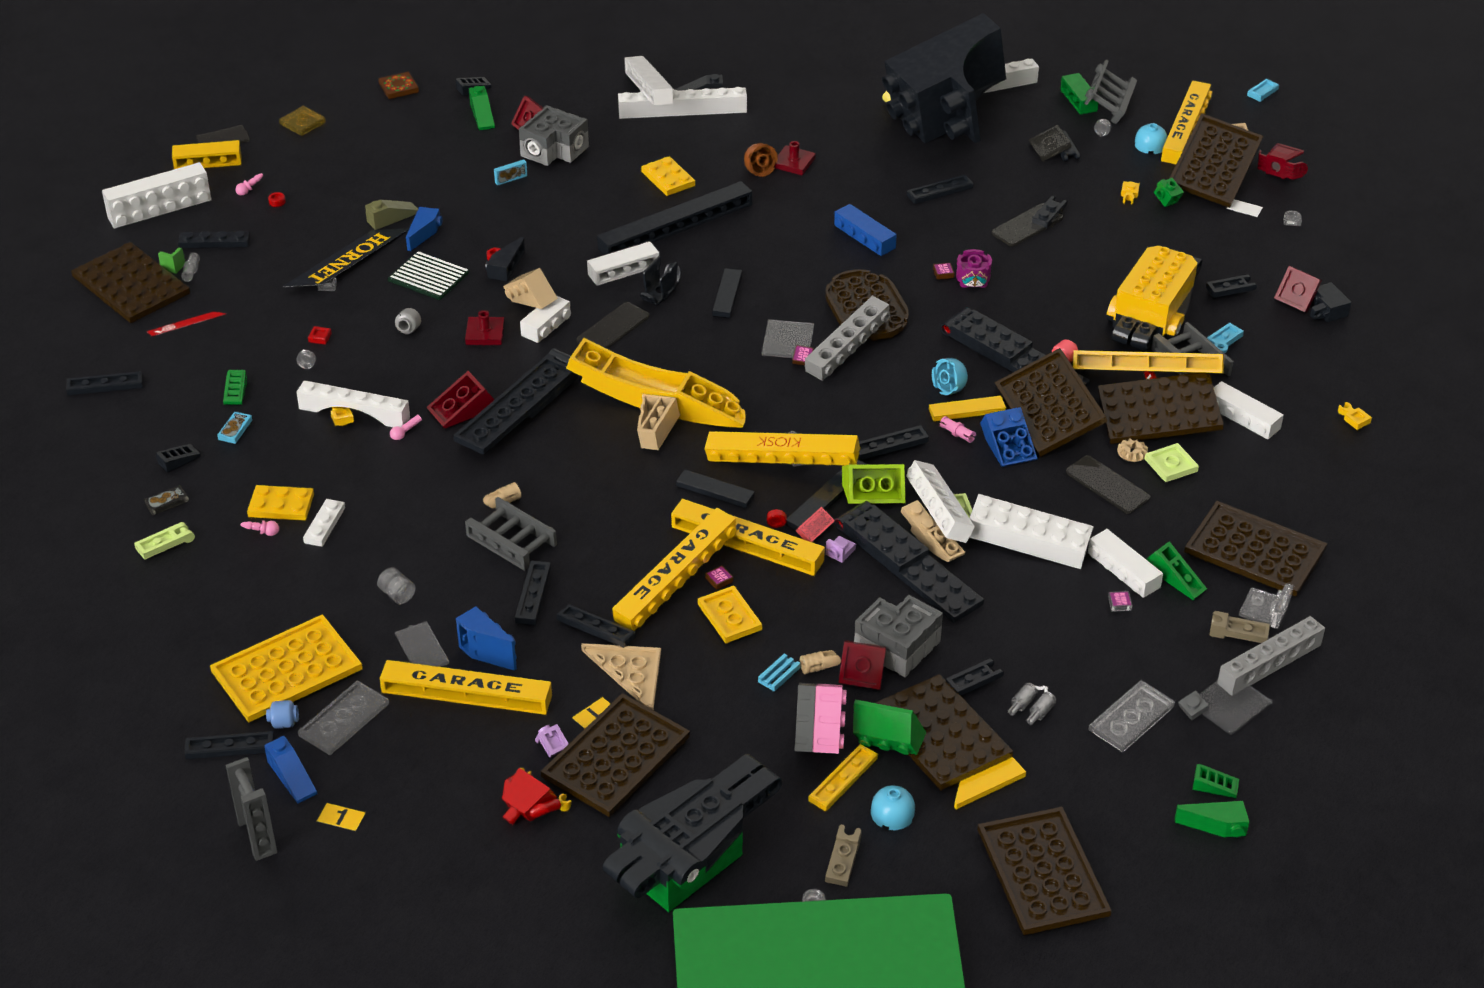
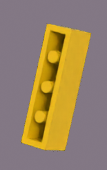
M239 140L173 145L172 159L174 169L199 162L203 168L241 165Z

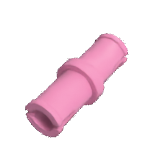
M947 416L941 419L945 424L940 423V427L952 432L953 436L961 437L969 443L974 441L975 438L971 435L976 436V432L964 427L963 423L955 422Z

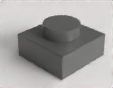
M1196 690L1178 702L1179 707L1191 720L1209 710V705Z

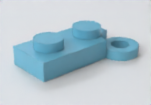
M1228 323L1207 337V339L1223 353H1226L1229 345L1243 337L1244 331Z

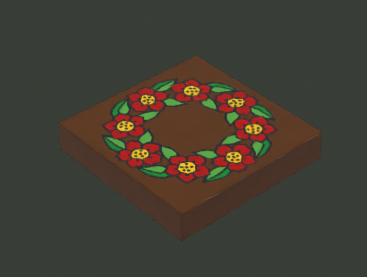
M409 72L379 78V84L388 99L419 92L418 86Z

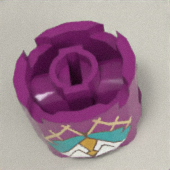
M976 249L965 250L962 255L959 254L956 278L960 282V286L964 288L969 286L987 287L991 277V256L988 253L986 256L984 251Z

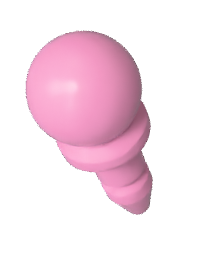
M263 174L255 175L248 182L244 180V183H239L235 189L238 195H246L249 190H252L251 186L261 180Z
M262 520L261 524L250 521L241 523V526L246 529L260 530V534L265 533L268 536L276 535L279 532V525L275 521L265 522Z

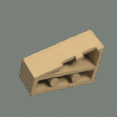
M540 268L523 274L503 286L506 296L512 302L539 309L558 299Z
M642 394L641 414L639 415L637 428L641 448L659 450L680 416L677 399L675 397Z

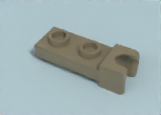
M1213 612L1210 636L1223 639L1227 636L1258 643L1268 640L1270 624L1230 617L1228 613Z
M840 825L825 876V882L847 887L861 842L862 831L860 828H856L853 835H847L844 832L845 826Z

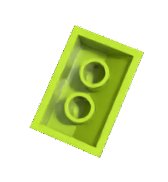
M904 464L842 466V486L848 504H861L865 501H868L870 504L905 503Z

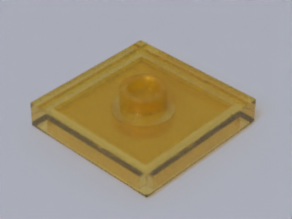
M305 106L279 119L281 125L301 136L326 122L325 117Z

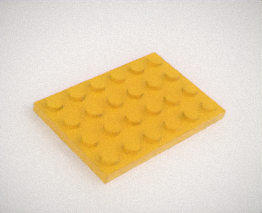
M322 614L210 665V669L249 723L266 715V709H270L272 702L284 700L294 702L362 670V663Z

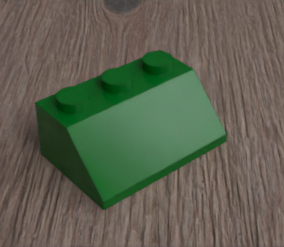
M855 699L853 733L860 744L866 747L876 746L885 751L891 749L904 755L909 753L918 754L926 731L913 710Z

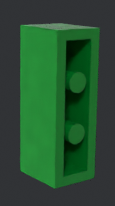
M1080 73L1062 76L1060 90L1078 113L1096 112L1098 110V102L1091 99L1087 105L1084 104L1087 98L1085 94L1091 87Z

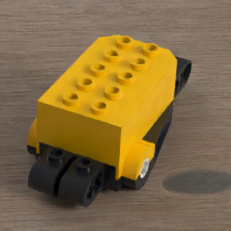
M1148 247L1119 287L1117 295L1112 298L1109 304L1107 320L1112 321V327H1115L1112 333V341L1124 345L1130 344L1131 347L1147 351L1152 344L1153 335L1160 333L1165 339L1180 335L1190 306L1194 281L1201 270L1203 260L1167 247Z

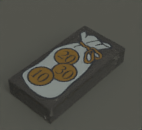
M181 485L144 499L145 505L152 515L189 501Z

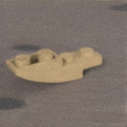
M918 500L902 507L901 513L912 526L910 531L937 557L950 562L965 554L956 540L945 537L937 523Z

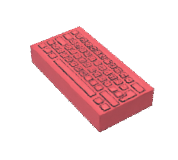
M820 507L796 529V532L804 540L813 542L834 522V519Z

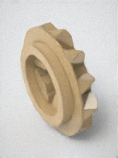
M1129 438L1128 441L1123 440L1121 444H1118L1117 452L1121 458L1127 461L1138 462L1145 459L1148 447L1145 446L1144 442H1138V439L1134 441Z

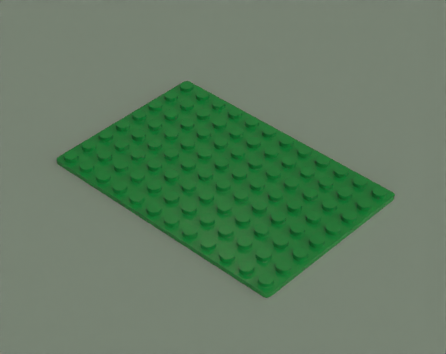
M950 894L679 908L673 911L677 988H965L953 903Z

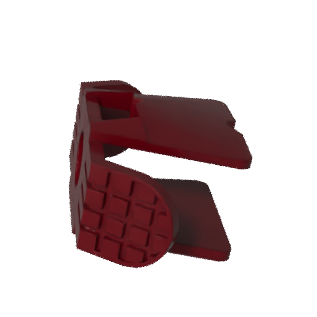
M1277 143L1267 155L1261 154V150H1259L1258 169L1265 171L1266 174L1293 180L1303 177L1307 173L1308 166L1304 162H1288L1304 153L1303 150Z

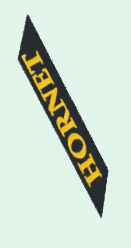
M409 228L371 230L283 287L322 285L409 230Z

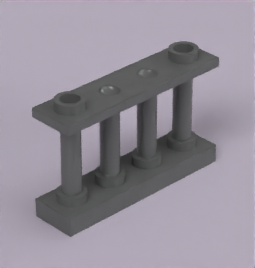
M1105 60L1103 64L1100 63L1095 69L1096 75L1091 88L1085 94L1087 98L1084 104L1087 105L1091 99L1095 100L1111 111V114H1113L1111 121L1117 124L1126 112L1137 80L1131 77L1129 81H1123L1106 69L1109 61ZM1103 75L1121 86V89L1103 78ZM1101 83L1102 85L1116 93L1118 97H1116L1115 95L1101 87L1099 84ZM1096 92L1100 93L1110 101L1114 102L1115 106L1106 101L1105 99H1103L1102 97H1100L1099 95H1097Z
M1188 322L1184 325L1183 334L1168 340L1160 333L1153 335L1151 347L1153 352L1190 353L1198 350L1201 354H1224ZM1185 340L1191 344L1181 349L1173 346ZM1224 354V374L1231 376L1233 361ZM1177 372L1179 375L1193 374V373Z
M499 497L495 498L496 511L482 522H478L473 518L465 521L466 535L524 571L530 565L529 554L544 542L553 547L557 545L556 531L552 527L545 525ZM501 516L508 520L495 531L488 528L489 525ZM515 525L523 528L510 540L502 536ZM530 533L538 537L525 548L516 545Z
M248 757L227 764L226 770L239 826L247 824L255 860L258 861L276 854L277 848L266 794L263 788L255 791Z

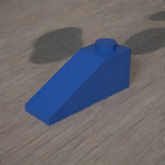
M419 207L406 235L407 251L413 250L437 232L438 227L442 225V216H440L439 209Z
M285 736L264 745L269 765L297 804L317 794V790L299 757Z

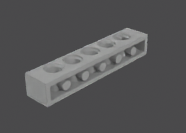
M871 296L805 358V371L822 381L827 376H830L839 365L843 364L850 354H853L861 344L866 342L871 334L875 333L884 322L889 320V304Z
M1311 616L1223 664L1220 668L1217 684L1233 696L1321 646L1325 627Z

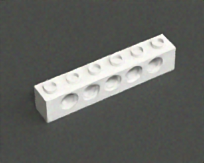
M914 460L912 466L907 471L906 477L945 537L967 543L975 527L936 467L932 464Z

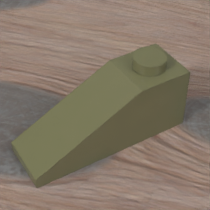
M378 200L365 205L367 222L375 230L416 215L418 208L412 202Z

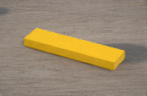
M1001 396L929 404V412L933 421H941L945 416L950 419H957L1006 410Z
M860 744L809 795L808 801L827 811L878 759V754Z

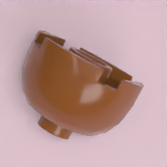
M764 143L751 145L744 155V163L747 170L760 177L772 173L775 169V162L777 163L778 161L775 149Z

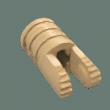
M513 482L489 493V495H485L483 502L491 508H496L495 498L499 497L511 503L521 498V492L518 485Z
M832 650L800 656L801 669L804 674L817 672L836 665L838 666L841 663V659Z

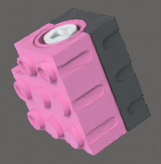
M799 683L795 751L839 754V749H843L844 734H840V727L845 726V712L841 711V705H846V690H842V685Z

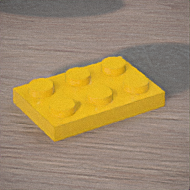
M670 156L641 166V172L666 196L695 186V180Z
M256 485L247 510L248 517L306 521L314 490L313 488Z
M735 586L698 598L699 607L725 644L762 630V623Z

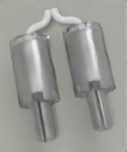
M1025 683L1011 700L1012 706L1008 713L1013 716L1018 710H1024L1037 695L1038 690L1044 689V693L1030 708L1031 715L1028 717L1027 723L1032 725L1037 719L1041 720L1055 705L1056 698L1047 691L1048 687L1044 685L1038 687L1032 683Z

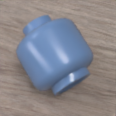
M291 700L272 702L270 709H266L267 722H271L273 728L276 729L293 727L299 719L298 706L294 705Z

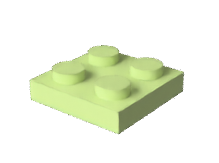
M1178 443L1145 454V460L1165 482L1198 472L1199 465Z

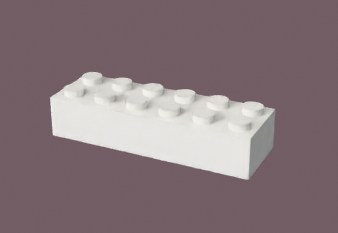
M200 162L102 190L107 217L113 228L211 200L207 172Z
M978 494L970 515V520L975 526L970 538L1078 569L1082 567L1093 530L1091 525Z

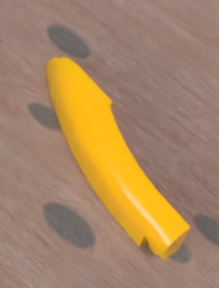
M586 338L582 339L571 355L566 369L582 376V383L639 408L642 404V394L675 397L680 413L678 419L700 424L742 428L745 423V410L740 407V401L725 388L690 371L688 373L670 371L633 361Z

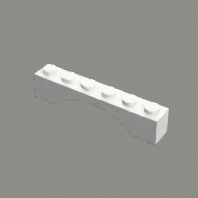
M305 380L297 390L299 409L318 412L329 407H347L369 414L389 427H401L410 419L408 400Z

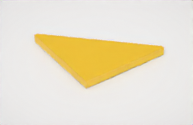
M1012 757L960 781L954 808L958 809L1024 778L1026 771Z

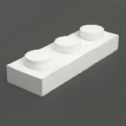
M326 499L303 537L304 543L323 547L345 509V502Z

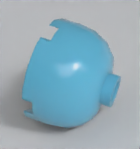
M1155 123L1142 126L1137 131L1135 147L1147 154L1148 151H1154V154L1161 153L1168 137L1166 131Z
M954 358L938 360L936 367L932 369L934 387L943 391L939 392L942 395H952L960 392L965 387L968 379L964 364Z
M891 785L880 789L875 794L871 805V816L878 826L882 827L884 825L889 827V830H900L912 823L915 815V802L912 795L906 789Z

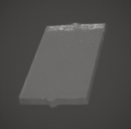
M427 621L414 626L410 625L406 629L395 632L410 663L436 667L449 664L446 654Z

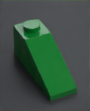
M485 86L469 88L470 106L478 129L495 128Z
M1170 541L1146 559L1163 573L1162 579L1192 600L1207 589Z
M1243 801L1177 805L1175 823L1222 837H1240L1247 834L1249 818Z

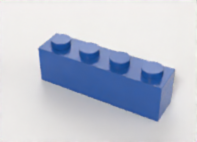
M848 204L835 211L834 225L878 255L882 256L896 248L897 234L853 205Z

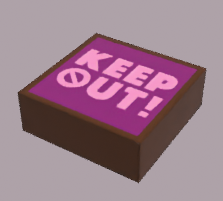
M951 263L933 264L937 280L954 278Z
M796 345L792 364L805 366V358L814 351V348Z
M723 566L705 573V578L716 590L733 582V576Z

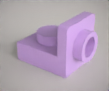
M838 536L834 541L831 539L826 541V555L842 563L856 548L855 543L841 536Z
M557 724L552 727L549 725L544 726L538 731L539 733L535 738L536 743L541 742L549 758L559 754L568 745Z

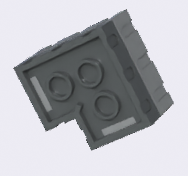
M546 105L533 118L528 120L525 125L519 128L521 156L547 166L556 158L571 163L589 147L588 119Z
M910 595L897 606L879 597L855 620L854 642L887 647L884 666L906 677L933 650V647L940 643L943 613Z

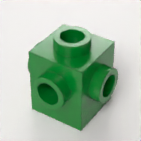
M1173 178L1159 181L1153 193L1164 207L1177 203L1184 192Z

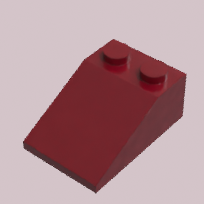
M467 371L426 408L444 428L475 417L494 399L477 379Z

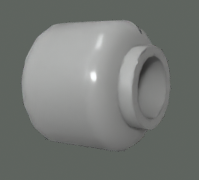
M412 308L402 310L395 319V326L404 334L413 333L421 324L420 314Z

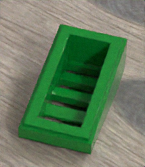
M228 370L223 399L224 404L243 403L248 381L245 370Z
M1201 764L1196 765L1192 790L1237 798L1238 778ZM1227 784L1232 785L1231 789L1227 788Z

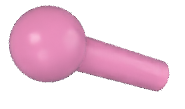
M416 415L401 427H393L390 431V437L394 440L404 438L405 433L421 422L422 418Z

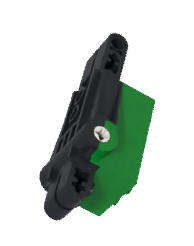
M745 754L713 779L693 780L650 802L639 810L631 811L623 818L617 829L621 848L606 859L603 864V871L635 898H640L647 894L666 911L670 912L742 856L743 819L779 791L782 786V779L753 756Z

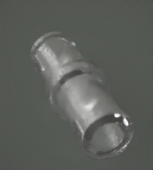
M191 253L188 260L184 263V271L181 276L185 281H191L198 269L197 264L200 256L197 253Z

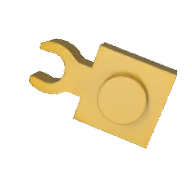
M1123 181L1121 196H1123L1124 204L1126 200H1130L1131 204H1133L1134 198H1138L1140 183Z
M1345 402L1344 407L1339 405L1338 413L1344 415V420L1356 430L1371 423L1372 417L1359 407L1353 409L1352 405L1348 402Z
M332 407L331 418L335 426H345L348 423L354 422L350 408Z

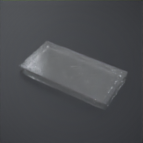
M357 680L298 730V735L328 755H331L389 704V700Z
M1140 680L1089 724L1088 730L1121 752H1124L1174 707L1175 701Z

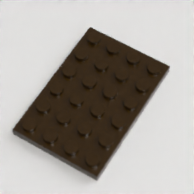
M1201 113L1170 178H1173L1182 190L1230 208L1263 136Z
M131 242L71 270L72 276L129 323L190 294V288Z
M1060 348L995 382L996 387L1010 409L1021 407L1033 446L1040 457L1108 422L1105 414Z
M1193 373L1098 386L1102 410L1108 421L1105 424L1110 444L1122 443L1123 440L1128 441L1129 438L1135 441L1137 439L1146 440L1223 430L1224 424L1209 373Z
M1216 501L1185 546L1184 552L1296 597L1326 550L1327 543Z
M940 674L875 702L876 704L913 710L925 729L926 735L918 754L909 753L908 755L940 791L1013 757V750Z
M622 693L541 770V777L610 817L690 737V731Z
M1063 807L978 824L980 837L1023 935L1111 916L1112 910Z

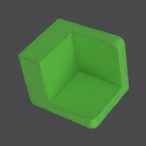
M180 247L173 254L161 251L158 253L160 265L171 273L176 274L185 265L183 249Z

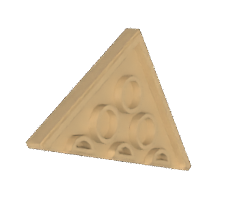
M582 643V651L639 703L654 710L661 648L625 646L623 648L618 645Z

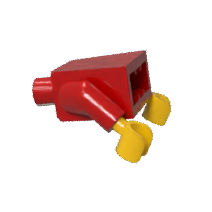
M519 768L514 775L507 778L504 782L502 800L510 808L503 818L512 825L520 815L528 821H533L535 818L558 809L568 811L571 808L572 801H566L567 796L565 794H561L559 799H556L557 796L548 786L531 776V771L527 773L524 768Z

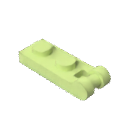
M180 522L134 544L136 550L145 560L183 542L190 543L194 540L195 535L191 530H188V526L184 522Z

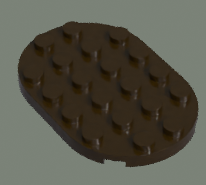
M858 269L839 273L832 278V281L826 286V301L840 325L871 296H874L889 304L890 318L867 339L877 341L879 339L893 338L906 327L909 316L907 305L893 282L882 274L878 276L871 273L870 270Z

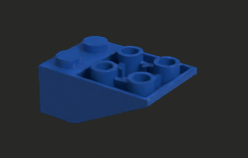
M1021 407L985 414L980 424L985 439L1001 467L1038 459Z
M475 606L456 618L459 648L469 657L507 669H517L516 642L513 636L503 631L498 623H494L486 612H482Z

